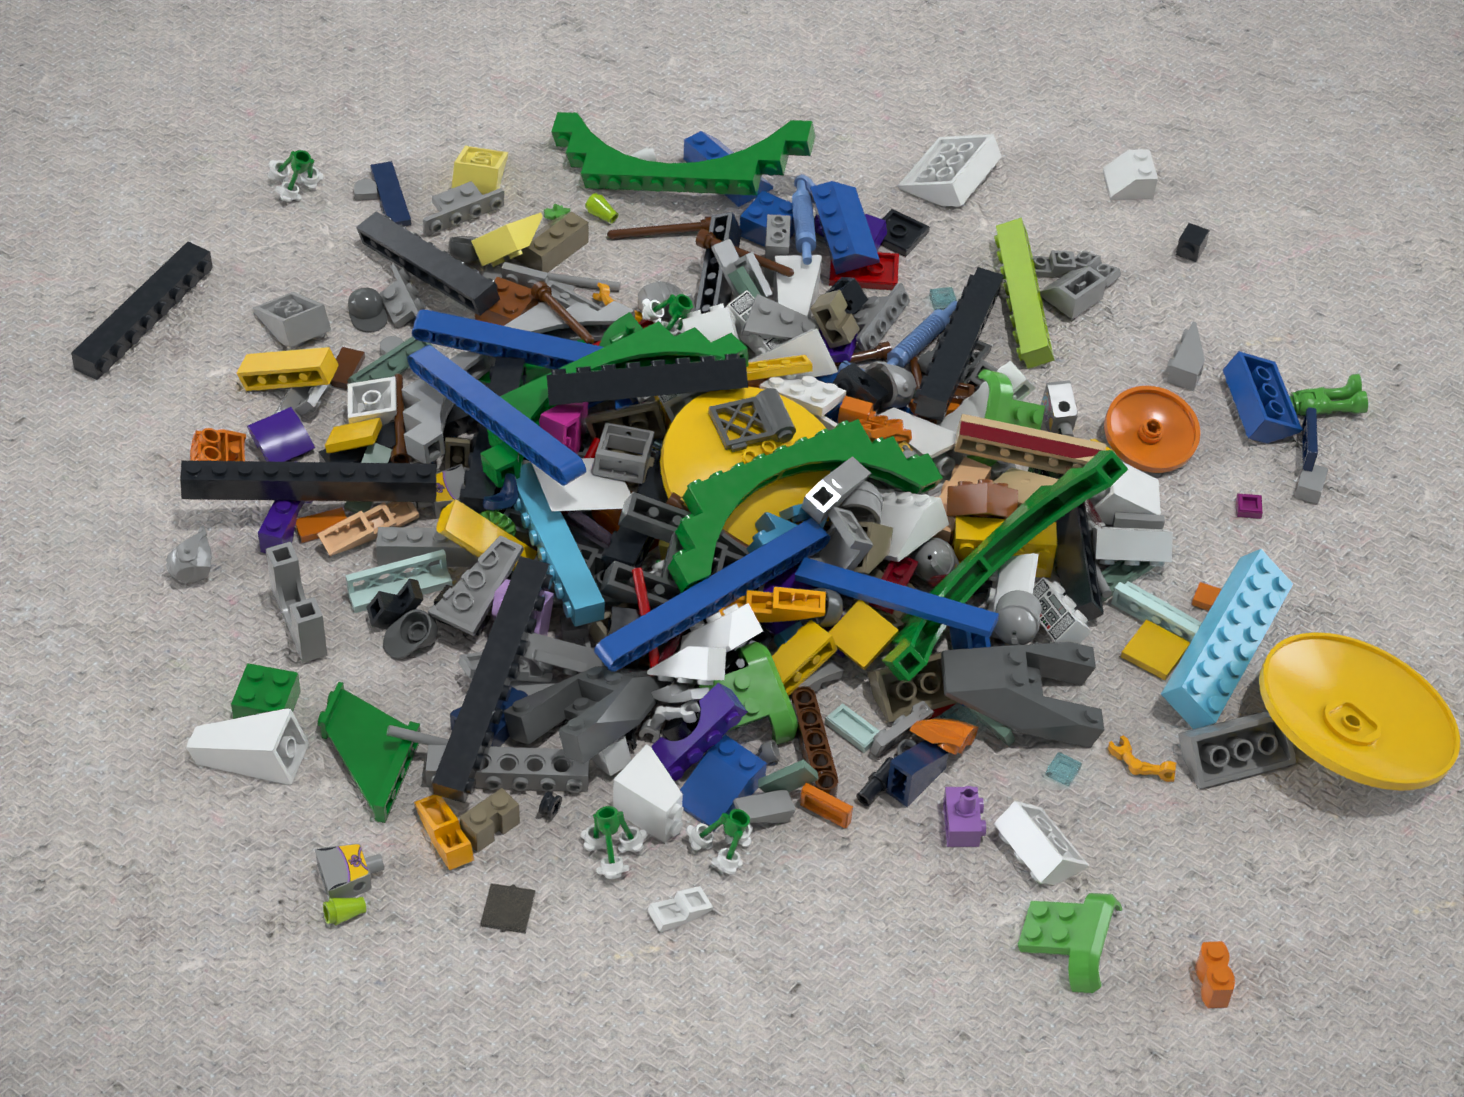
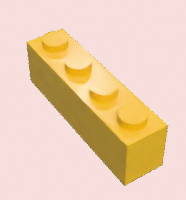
M330 347L246 354L236 374L246 391L329 385L339 364Z
M812 620L805 626L800 627L797 633L786 643L782 644L778 651L772 655L788 696L838 650L832 635Z

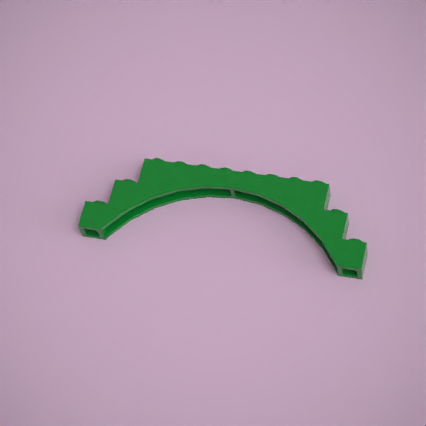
M557 112L551 131L556 146L567 147L566 155L570 166L582 168L581 176L585 188L757 195L762 175L784 176L789 155L811 156L816 137L812 121L790 120L769 137L744 150L720 158L699 162L663 163L626 155L608 146L589 130L579 113Z
M658 321L559 369L566 368V373L576 372V367L591 366V371L601 370V365L616 364L617 369L626 368L625 363L640 362L641 366H650V361L665 360V364H673L676 358L690 357V362L700 361V356L715 355V360L725 359L724 354L739 353L740 357H745L746 367H748V348L732 333L710 342L696 327L674 336ZM546 375L500 396L538 426H540V415L556 406H549ZM487 429L489 444L492 448L480 453L483 472L500 488L504 485L506 474L511 473L516 479L520 478L524 456Z
M859 419L852 422L845 420L832 430L823 429L812 438L802 437L794 445L789 447L782 445L769 455L760 454L749 463H737L729 471L723 473L720 470L710 475L709 479L704 481L697 479L688 484L682 498L691 514L680 520V524L675 531L684 549L672 556L673 559L667 568L681 593L707 579L711 575L716 542L726 520L735 508L754 492L779 479L806 472L834 471L852 456L871 473L868 477L884 481L904 492H911L912 494L920 495L935 489L943 477L929 453L922 456L915 454L906 459L894 436L887 439L880 437L871 442Z
M1102 450L1083 468H1070L1055 484L1040 486L950 572L930 594L965 604L972 594L1000 566L1036 535L1086 500L1111 487L1129 469L1113 450ZM907 614L900 620L905 624L904 628L891 642L895 648L882 660L883 663L898 680L909 682L928 663L932 650L947 625Z

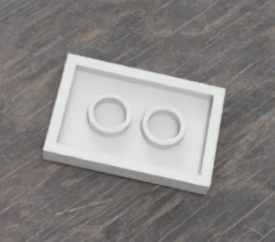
M799 373L770 377L759 386L760 389L764 390L768 388L776 389L780 395L796 402L810 413L820 417L841 403L846 396V390L838 388L835 384L824 383L813 376H805Z

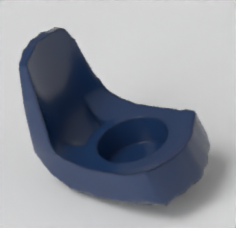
M511 473L506 474L502 491L496 495L483 498L482 505L486 510H505L516 503L519 494L515 476Z

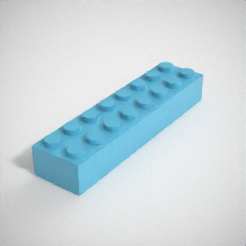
M1262 549L1240 557L1161 693L1193 729L1217 722L1293 586L1289 578Z

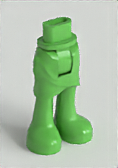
M1360 374L1350 375L1344 387L1303 389L1291 392L1289 396L1296 415H1305L1308 407L1316 408L1317 415L1322 413L1331 414L1332 411L1353 412L1356 414L1367 413L1368 397L1366 391H1362Z

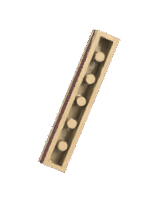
M961 414L954 447L955 452L1065 474L1070 468H1083L1099 451L1106 450V444L966 414Z

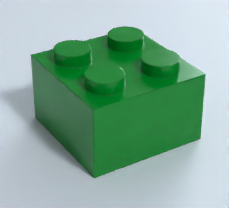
M247 663L231 702L233 719L282 709H291L293 712L301 693L298 672Z

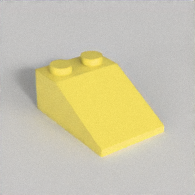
M464 146L454 162L452 188L472 181L482 195L499 189L508 152Z
M542 213L506 224L472 240L471 242L481 265L485 266L491 263L492 267L504 263V257L508 255L512 259L523 254L521 249L530 245L542 220Z

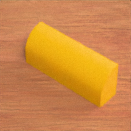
M457 499L441 511L436 527L437 532L478 558L500 535L522 545L524 548L521 554L522 557L533 560L536 557L537 551Z

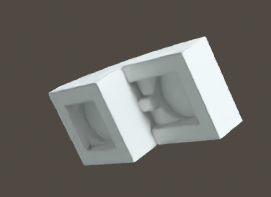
M701 886L677 891L673 899L651 903L647 911L659 932L707 914L712 911L713 906Z

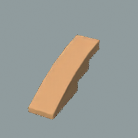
M383 502L365 513L361 510L317 535L329 556L376 539L378 527H401L419 518V513L412 502H390L388 504Z

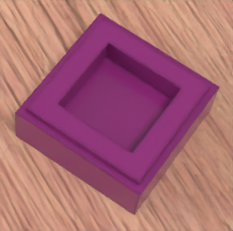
M1237 493V517L1261 519L1263 514L1262 495Z

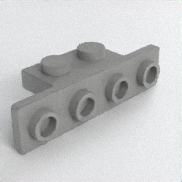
M470 181L432 196V203L439 212L423 219L424 235L427 237L439 233L442 230L503 207L504 190L500 188L482 195L473 182Z
M730 239L711 247L735 298L740 295L729 279L728 274L741 266L745 268L761 296L767 298L773 294L753 252L739 258Z
M504 262L502 267L488 265L483 274L487 279L495 280L497 277L530 289L539 281H543L546 284L551 281L548 279V273L507 262ZM554 281L574 292V286Z
M393 263L391 268L397 280L379 294L393 323L400 328L417 316L418 311L425 310L426 305L417 297L419 292L414 284L409 281L411 276L404 267L400 269Z
M898 283L888 296L869 297L862 310L854 315V319L859 327L858 332H860L856 340L862 352L872 350L878 345L909 304L910 298L902 283Z
M332 385L290 387L275 413L292 407L300 419L308 411L314 412L322 402L320 400L321 395H325Z
M537 633L528 634L526 640L528 641V648L524 657L538 661L537 666L552 670L555 665L563 668L562 673L575 676L579 672L582 673L595 666H606L592 648Z

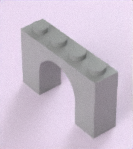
M291 542L267 548L266 555L271 589L302 663L327 656L323 615L315 597L310 599L305 597L300 576L299 560Z

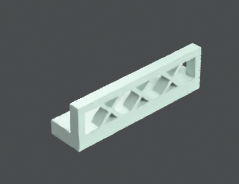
M444 549L345 575L347 595L354 613L366 611V607L378 591L397 595L409 578L419 581L423 595L443 590L446 585L453 587L452 579L447 569ZM440 561V564L427 566L430 562ZM414 567L412 571L404 573L407 568ZM384 574H390L387 578L379 579ZM365 580L362 585L353 587L354 582Z
M1129 581L1126 584L1119 582L1114 588L1112 605L1142 622H1145L1147 619L1189 642L1192 641L1202 622Z

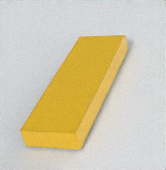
M806 355L748 362L749 366L746 367L747 381L813 371L812 362Z

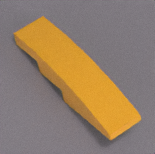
M774 587L773 593L747 590L746 596L740 597L718 612L723 616L724 609L736 603L738 607L749 603L758 622H781L821 617L825 615L826 592Z

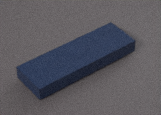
M1308 407L1302 422V459L1304 471L1312 472L1318 455L1316 408Z

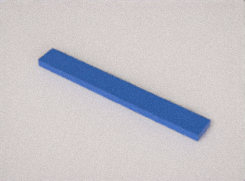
M804 557L795 573V581L829 589L842 595L990 638L999 619V613Z

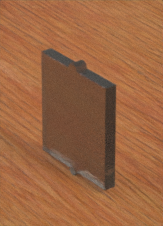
M491 883L480 927L499 929L501 932L512 931L526 934L536 890L519 888L514 884L506 886Z

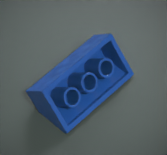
M703 131L684 139L683 160L687 163L720 158L734 153L720 140ZM761 177L757 195H724L740 207L757 198L762 191L768 192L772 190L773 185Z
M835 181L810 187L814 208L835 273L840 274L879 263L880 259L856 187Z
M1238 351L1223 368V373L1247 437L1253 441L1270 443L1299 434L1302 431V427L1276 362Z

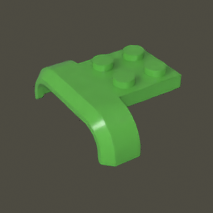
M984 369L978 374V377L984 379L989 386L985 419L1041 430L1044 405L1014 400L1012 383L1003 373ZM967 455V458L987 466H992L997 462L994 459Z
M753 642L737 648L736 652L739 659H743L747 667L726 674L724 680H714L713 685L699 686L700 688L708 687L709 691L717 683L728 687L748 711L741 718V721L728 731L768 717L772 729L771 737L777 745L794 739L798 730L797 718L773 658L766 646Z
M1089 893L1085 898L1084 904L1031 901L1018 942L1020 952L1069 955L1068 975L1072 992L1094 993L1102 986L1099 976V962L1114 908L1116 911H1122V906L1113 894Z

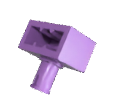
M945 787L943 810L947 847H979L981 836H986V821L981 820L980 814H983L984 801L983 798L978 796V787Z

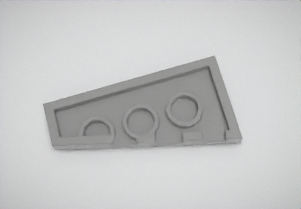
M500 535L478 558V562L461 576L459 582L452 589L449 588L436 606L433 605L428 610L429 615L475 636L493 604L495 591L509 577L524 550L523 546Z

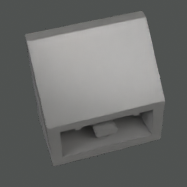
M1091 267L1072 270L1042 289L1040 294L1043 299L1073 319L1103 299L1107 278Z

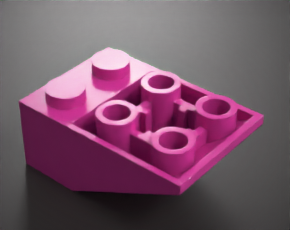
M588 402L556 405L540 415L539 425L578 455L586 434L587 424L585 417L588 414Z

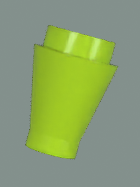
M592 194L585 203L588 213L607 221L609 224H613L619 216V213L612 208L601 194Z
M363 897L329 898V901L323 902V914L327 924L333 923L336 926L359 914L366 913V903Z

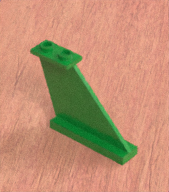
M338 682L335 690L330 691L328 695L326 710L321 711L318 718L321 736L324 739L329 737L372 809L375 821L386 823L420 744L387 736L388 726L392 725L421 732L420 723L410 721L407 726L346 691L344 683Z

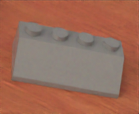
M1268 711L1178 733L1182 758L1200 789L1296 764L1293 743L1279 729Z

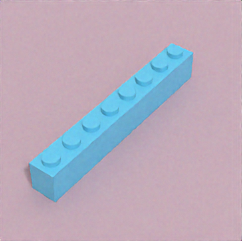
M532 463L523 464L520 478L516 479L519 498L514 504V508L521 513V521L523 527L529 530L531 544L533 546L536 545L538 548L537 553L540 562L550 564V575H553L555 593L557 598L563 601L566 617L571 618L575 627L603 620L605 601L561 511H551Z

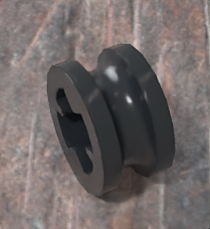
M548 791L541 800L539 813L542 815L547 813L548 818L553 819L560 809L562 797L559 795L554 797L553 793Z

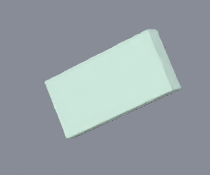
M843 703L825 718L827 726L863 753L872 747L874 743L873 737L879 732L877 728Z

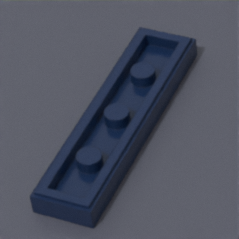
M393 162L371 164V173L377 185V192L385 216H389L398 225L402 224L404 227L412 225Z

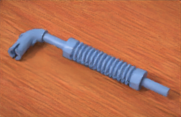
M801 174L794 179V186L797 188V191L792 196L796 249L802 253L803 263L809 265L812 263L811 252L816 248L813 201L810 189L815 184L811 178Z
M953 301L944 310L936 309L887 354V364L904 368L946 328L950 322L949 317L955 311L957 301ZM843 361L839 366L838 373L851 363Z

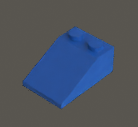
M725 734L717 744L707 751L681 787L683 810L701 823L710 826L720 818L722 813L729 815L733 809H736L733 802L734 799L751 796L759 788L758 779L766 776L767 763Z

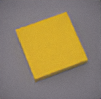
M375 418L333 427L325 443L326 452L334 453L374 445L382 427L381 419Z
M858 600L828 633L832 635L840 651L863 670H866L899 634V630L864 601Z
M1146 619L1122 650L1120 657L1166 681L1180 662L1191 642Z

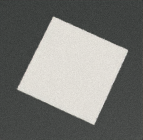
M581 458L585 464L586 473L565 486L560 485L532 463L551 511L622 509L624 502L631 495L625 480L593 475L595 458Z

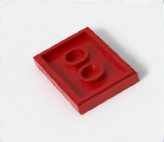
M877 252L880 259L879 263L840 274L835 273L832 260H830L829 286H833L841 277L855 278L861 288L893 290L898 284L899 254Z

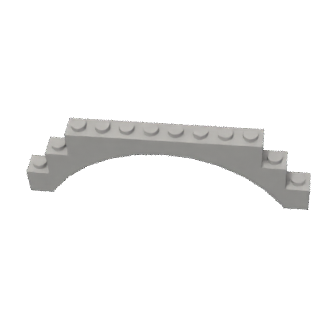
M616 301L611 302L599 311L580 302H576L566 309L594 337V341L602 340L609 326L628 312L635 318L633 309ZM542 302L504 325L573 341L582 340L548 305ZM462 351L450 360L478 380L490 371L491 366L495 365L496 357ZM419 378L401 389L406 409L403 411L406 429L404 439L408 455L424 464H430L445 454L443 432L447 416L454 403L423 379Z

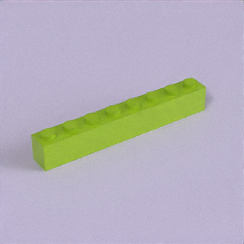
M1022 217L996 225L997 235L994 236L997 248H1000L997 251L1000 264L1004 265L1000 267L1001 274L1004 275L1003 279L1007 280L1003 285L1007 296L1010 295V298L1006 300L1010 312L1013 311V314L1010 315V320L1013 328H1016V331H1013L1016 344L1020 345V347L1016 348L1019 360H1024L1028 369L1055 361L1028 232Z

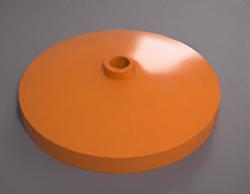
M1137 386L1123 391L1112 401L1105 416L1104 431L1112 450L1125 463L1142 471L1165 473L1176 470L1192 458L1199 445L1200 425L1193 409L1180 396L1161 387Z

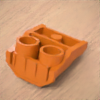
M884 415L870 417L869 422L859 419L871 442L880 437L887 439L894 436L898 444L904 441L909 444L912 440V432L909 429H904L902 419L888 420V416Z
M205 428L202 431L196 430L192 438L190 461H245L244 444L246 434L225 429L214 430L212 428Z
M938 718L917 721L912 725L910 731L932 744L938 743L939 747L956 755L957 753L962 754L967 745L973 744L979 727L958 720Z

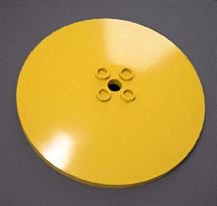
M748 387L706 392L682 408L664 437L660 465L666 494L669 498L675 492L682 497L687 490V485L697 479L704 481L717 471L722 470L724 473L737 463L744 462L746 464L760 454L769 455L773 453L775 449L782 445L787 447L794 445L802 437L812 438L817 432L826 429V427L804 407L780 395L796 428L793 438L786 443L775 442L771 439L747 445V449L732 452L731 449H725L708 412L709 407L755 397L764 389ZM752 406L744 407L740 410V412L753 416L755 413ZM726 412L717 413L719 418L728 422L733 416ZM737 417L733 424L744 429L749 423ZM753 424L749 431L756 434L764 433L762 428ZM730 429L727 432L729 440L741 437V434ZM830 471L796 474L776 480L759 489L735 508L722 529L750 545L754 541L752 537L759 532L755 522L765 512L781 518L780 511L802 504L805 495L823 478L829 475ZM801 521V522H798V523H794V524L799 525V524L803 523L804 521Z
M1311 632L1283 639L1270 650L1262 664L1259 686L1263 702L1271 718L1294 745L1329 770L1368 786L1403 791L1422 789L1439 782L1447 775L1456 762L1460 750V734L1450 708L1437 690L1424 677L1390 653L1348 636Z

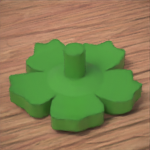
M553 204L552 209H544V218L554 220L570 213V208H563V205Z

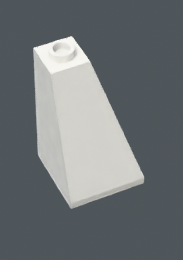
M802 255L775 256V262L792 268L794 275L787 277L774 272V301L811 318L812 311L810 308L815 303L819 293L821 255H812V263L809 265L803 263Z
M810 329L748 360V362L806 355L812 362L813 371L799 374L818 377L838 372L818 329Z
M892 408L879 414L888 416V420L902 419L904 429L911 430L912 440L908 445L919 456L929 453L943 477L935 489L925 493L930 496L940 491L946 480L950 481L955 465H960L964 457H967L965 453L954 451L956 432L897 408Z
M282 709L196 726L186 748L197 765L291 785L307 750L309 741L292 710Z

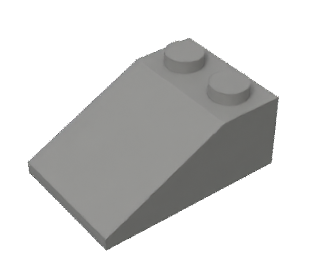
M296 292L288 293L253 307V312L275 338L290 348L300 347L303 345V342L309 339L322 338L324 333L331 331L324 304Z

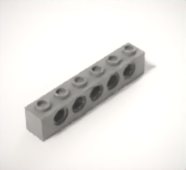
M428 744L426 762L427 787H433L432 781L446 745ZM486 747L483 753L485 756L483 768L481 771H477L474 777L476 779L475 788L490 790L503 788L518 791L588 792L590 760L583 764L565 758L563 749Z

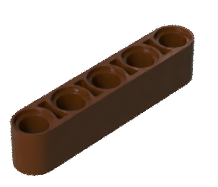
M797 687L792 693L791 703L798 723L796 734L803 760L818 772V780L810 783V785L836 798L838 776L816 694L810 687Z

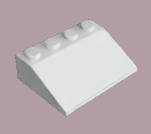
M994 135L939 137L898 185L899 189L943 207L962 206L1002 157Z
M876 487L883 498L880 524L893 528L890 553L884 559L899 562L949 525L941 498L926 494L919 495L912 494L911 492H899L893 489H878Z

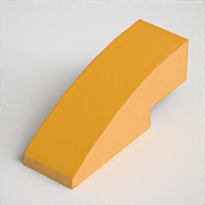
M433 794L415 801L416 811L447 868L452 870L474 861L471 843L461 830L458 818L444 799Z

